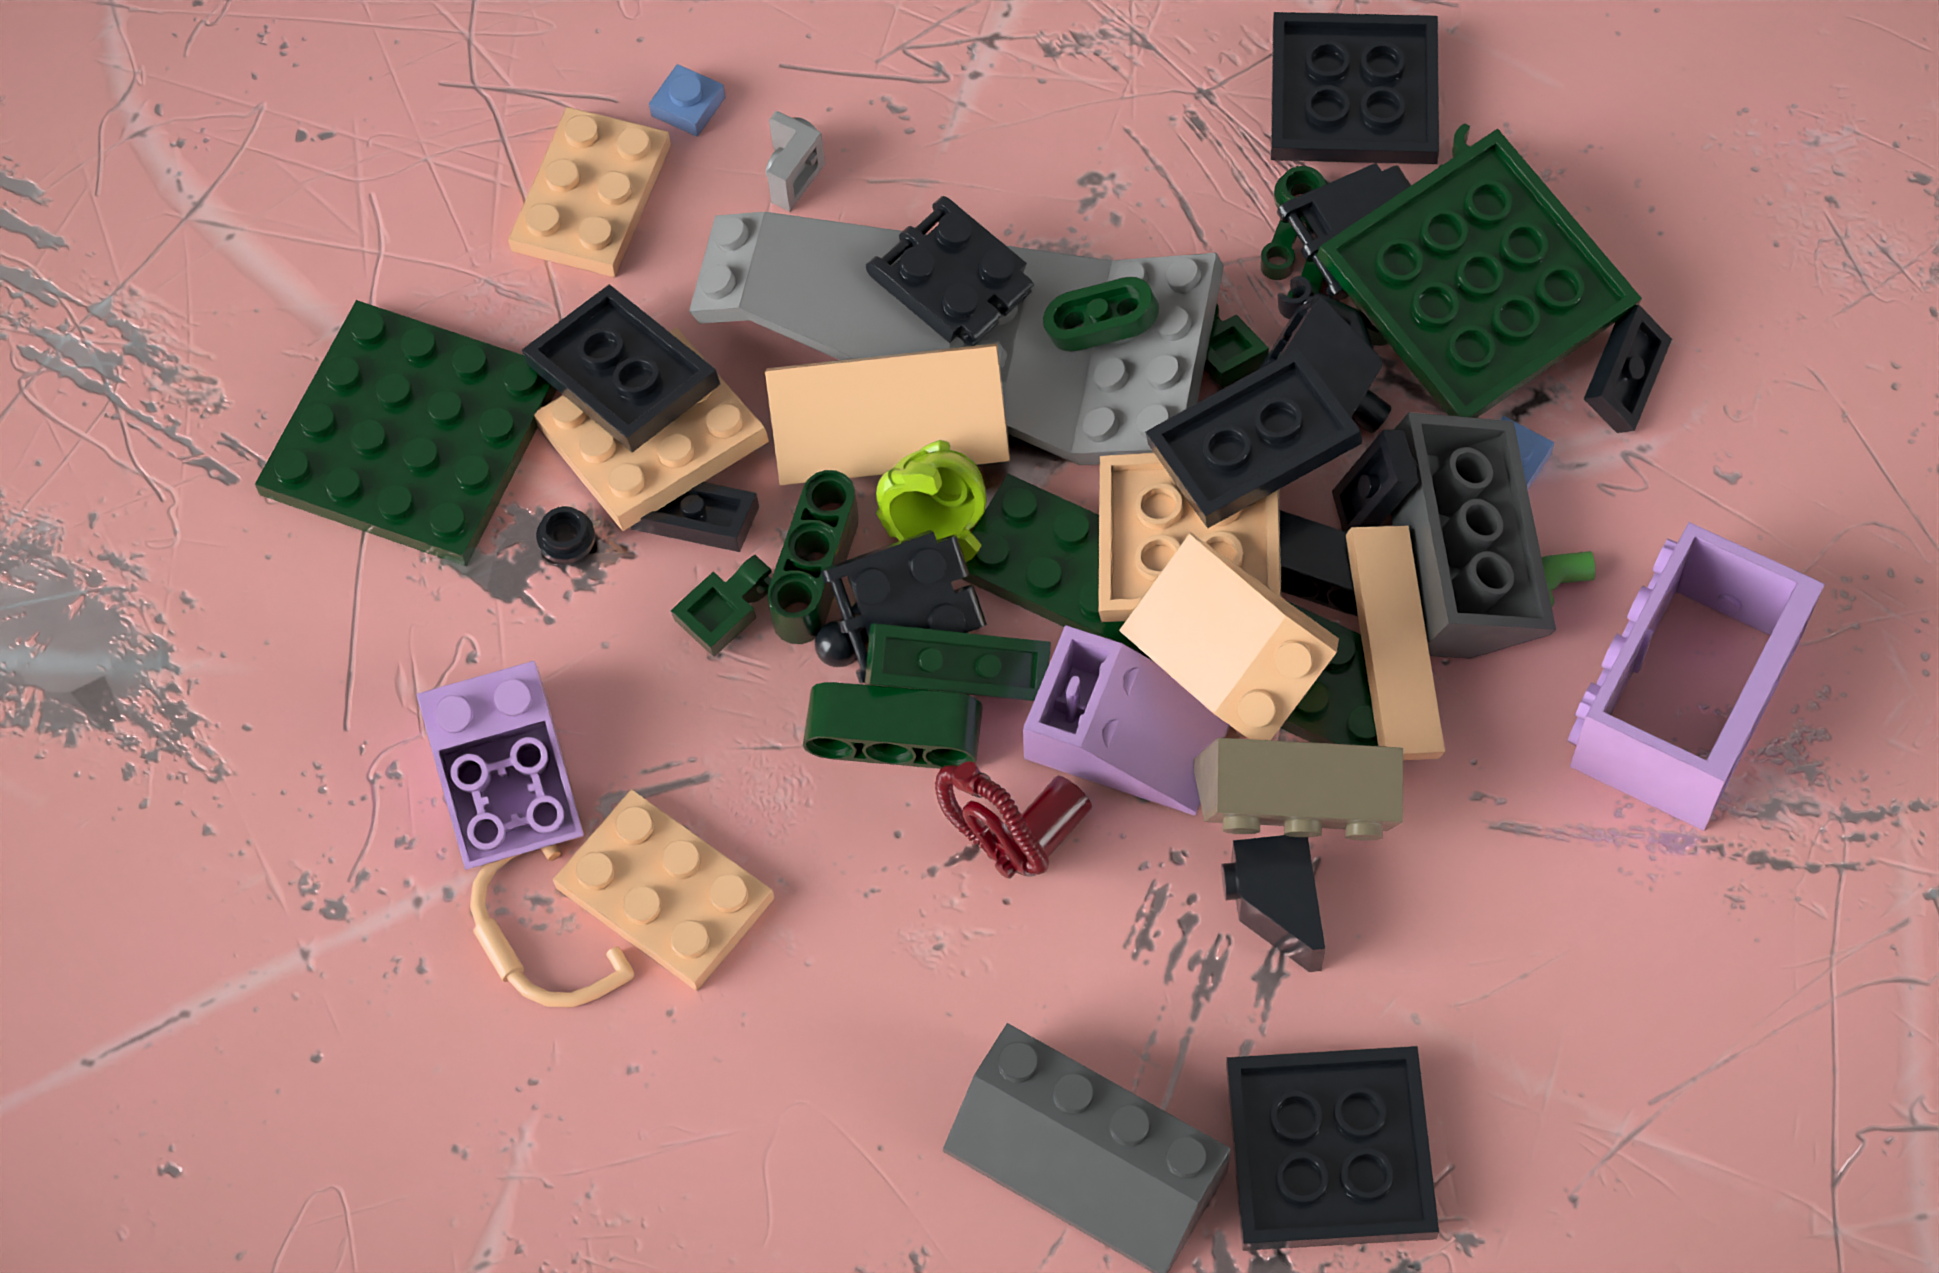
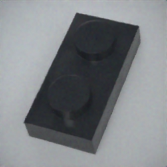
M1639 304L1635 305L1615 322L1584 396V400L1616 433L1635 431L1672 341V338Z
M1383 429L1332 490L1342 531L1348 532L1351 527H1379L1419 482L1417 462L1410 452L1404 430Z
M702 482L659 510L652 511L641 517V521L631 526V530L740 552L759 510L757 493Z

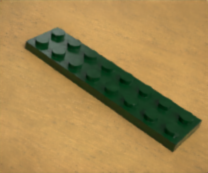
M1007 473L981 519L972 531V534L982 546L975 556L966 562L970 575L961 579L1060 626L1065 627L1067 625L1122 643L1152 660L1119 631L1125 621L1101 622L1099 614V515ZM1289 602L1339 638L1337 653L1280 728L1311 743L1378 746L1361 634Z

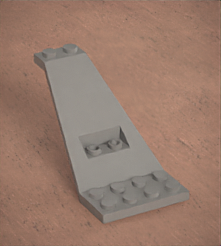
M771 212L715 216L689 310L699 324L750 320L839 360L968 346L958 337L951 343L946 341L871 278L866 271V264L875 256L882 258L900 242L899 234L902 231ZM1007 246L1027 263L1024 274L1032 280L1034 286L1031 288L1032 292L1007 316L1001 315L998 319L999 323L975 346L995 343L998 345L1008 434L1078 465L1100 464V456L1154 453L1148 445L1145 431L1198 402L1224 268L1217 253L1106 260ZM901 256L891 266H894L901 259ZM1123 277H1137L1148 283L1159 303V313L1154 324L1138 336L1080 351L1068 352L1054 345L1043 326V315L1047 306L1052 300L1063 293Z

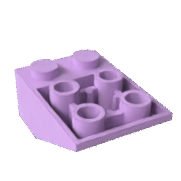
M1065 625L1023 727L1024 759L1196 816L1200 806V799L1193 771L1194 758L1217 738H1225L1230 725L1213 714L1154 661L1122 643Z
M535 661L416 694L465 870L584 836L539 668Z

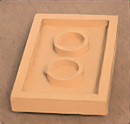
M566 107L508 238L511 251L616 277L671 146L669 132Z
M632 789L553 878L557 890L696 991L701 988L775 899L771 888Z

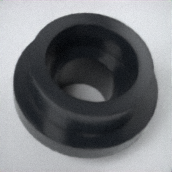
M562 506L550 510L543 517L537 528L536 539L540 551L546 558L556 563L567 564L584 558L591 551L595 542V530L592 521L586 514L575 508ZM572 533L576 535L574 539L568 542H557L558 538L563 534Z

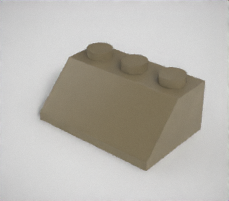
M1217 738L1194 758L1193 771L1204 822L1223 823V832L1256 834L1260 832V825L1284 826V835L1318 837L1322 835V828L1345 829V838L1368 841L1383 839V831H1389L1403 822V748Z

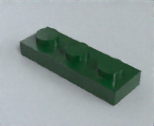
M871 624L865 685L955 692L966 695L1034 701L1049 666L1051 642Z

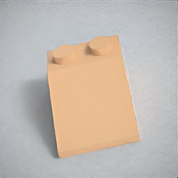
M1191 532L1119 630L1213 714L1248 739L1271 740L1337 653L1339 638Z

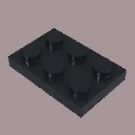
M610 284L522 349L529 367L632 453L721 385L714 367Z
M1299 348L1145 431L1148 445L1207 529L1362 444L1361 430Z

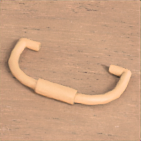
M556 844L541 848L548 861H553L561 855V851ZM516 856L482 866L472 886L470 908L476 923L473 932L503 982L510 981L524 997L546 1007L573 1008L597 1000L633 979V968L620 947H614L607 952L606 956L616 971L590 986L573 992H550L532 984L523 974V965L496 920L489 917L486 908L487 887L495 873Z

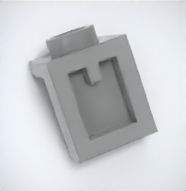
M775 111L769 119L772 144L775 151L768 161L766 177H768L771 203L790 212L825 165L822 134L803 118H791L779 111Z

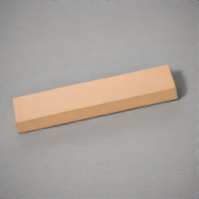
M1409 526L1351 527L1345 536L1378 746L1403 748V760L1439 759L1445 753Z

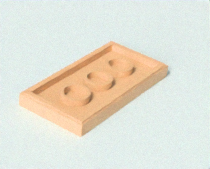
M997 343L774 367L765 370L780 485L806 483L815 473L824 470H836L845 474L848 478L883 475L888 470L894 468L902 458L938 440L949 442L950 450L963 453L974 461L976 465L1010 461Z

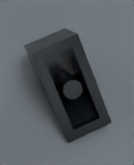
M1280 835L1233 840L1231 863L1221 864V874L1225 900H1236L1239 921L1308 972L1322 971L1325 943L1308 837Z

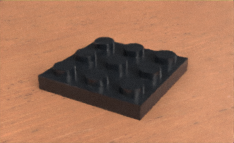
M1274 12L1272 29L1271 160L1399 164L1438 163V16Z
M1418 1046L1227 1057L1226 1071L1243 1251L1437 1239L1439 1225Z

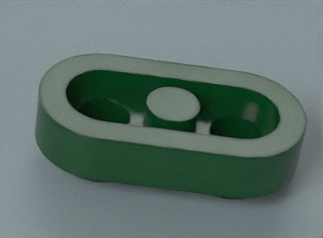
M1123 277L1059 295L1047 306L1043 315V326L1056 347L1068 352L1080 351L1144 333L1156 321L1159 313V303L1150 286L1143 279Z

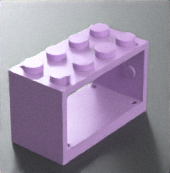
M1688 522L1678 542L1668 538L1662 547L1652 570L1655 573L1648 587L1642 586L1628 613L1627 619H1629V622L1623 634L1617 633L1602 662L1601 667L1604 669L1597 683H1590L1575 714L1578 718L1567 741L1576 745L1570 764L1571 768L1704 831L1804 634L1825 584ZM1675 592L1770 635L1707 760L1611 716L1633 672L1639 673L1651 638Z

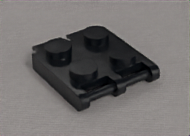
M1374 163L1291 199L1277 209V214L1283 223H1290L1303 243L1304 247L1301 253L1306 261L1314 262L1329 286L1326 289V293L1329 297L1340 301L1349 297V295L1317 257L1319 247L1411 186L1398 165L1382 171L1378 164Z
M941 196L933 203V212L916 227L908 226L899 234L900 242L882 258L878 256L872 258L866 264V271L871 278L946 341L951 343L958 337L968 346H975L999 323L998 319L1001 315L1007 316L1032 292L1031 288L1034 286V283L1024 274L1027 263L951 199ZM938 223V225L928 235L924 236L933 226H935ZM901 256V259L894 266H891Z
M929 530L829 566L820 571L824 583H831L843 619L838 621L842 633L848 632L860 665V669L855 671L859 683H865L868 657L859 628L865 626L869 637L871 624L969 633L987 625L974 586L967 585L955 590L953 589L951 582L970 575L957 535L954 534L936 540L934 532ZM845 576L848 577L860 611L856 614L853 612L842 578Z

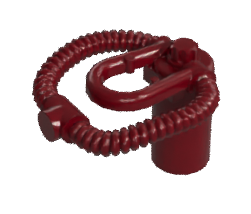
M967 761L959 766H944L938 772L935 781L937 800L947 819L955 828L959 829V832L968 837L969 841H973L974 845H979L978 847L983 849L990 859L996 861V870L1002 876L1009 879L1015 873L1031 877L1046 872L1049 866L1048 857L1092 809V804L1086 794L1072 781L1059 775L1053 778L1022 814L1018 811V807L1014 805L1015 801L1010 799V793L1006 792V789L1002 788L999 784L991 781V778L987 774L982 773L974 762ZM955 786L957 789L977 798L984 797L988 799L998 810L1000 809V814H1004L1002 817L1006 820L1005 823L987 807L972 800L967 802L962 810L956 800L953 787Z

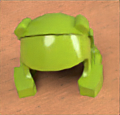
M938 440L924 446L919 451L902 458L894 468L888 470L879 480L876 491L878 504L876 515L889 537H897L901 541L931 530L934 532L936 540L953 534L957 535L965 562L971 560L979 551L982 545L969 530L981 519L985 512L987 498L984 481L975 462L963 453L950 450L949 442Z

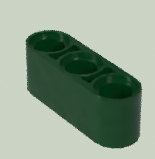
M836 470L817 472L805 483L768 588L767 598L775 633L782 640L790 644L811 642L816 638L818 631L825 625L835 594L831 583H824L820 571L847 560L858 527L859 517L855 488L852 481L845 474ZM828 503H838L842 505L838 509L832 511H824L819 509L820 507ZM813 552L826 555L817 561H805L802 559L807 554ZM794 603L809 605L805 610L797 613L784 610Z
M839 682L819 683L811 687L802 746L812 755L833 760L941 769L948 765L959 766L967 761L976 763L983 705L975 697L955 692Z

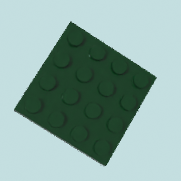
M1498 128L1322 244L1317 253L1319 260L1448 416L1478 418L1612 326L1642 300V297Z
M356 300L260 473L255 486L260 496L467 566L538 428L534 414H536L537 410L551 403L557 389L527 365L524 355Z

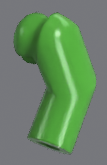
M1591 551L1541 557L1552 607L1554 605L1552 590L1556 589L1559 584L1595 579V561Z

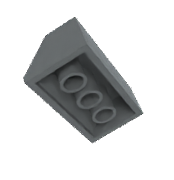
M1408 412L1394 430H1404L1410 452L1417 462L1419 482L1391 512L1393 526H1409L1429 655L1433 657L1471 659L1551 635L1556 630L1514 421Z
M1006 1023L974 1074L943 1147L944 1153L1152 1273H1169L1226 1176L1231 1150L1228 1146L1009 1023Z

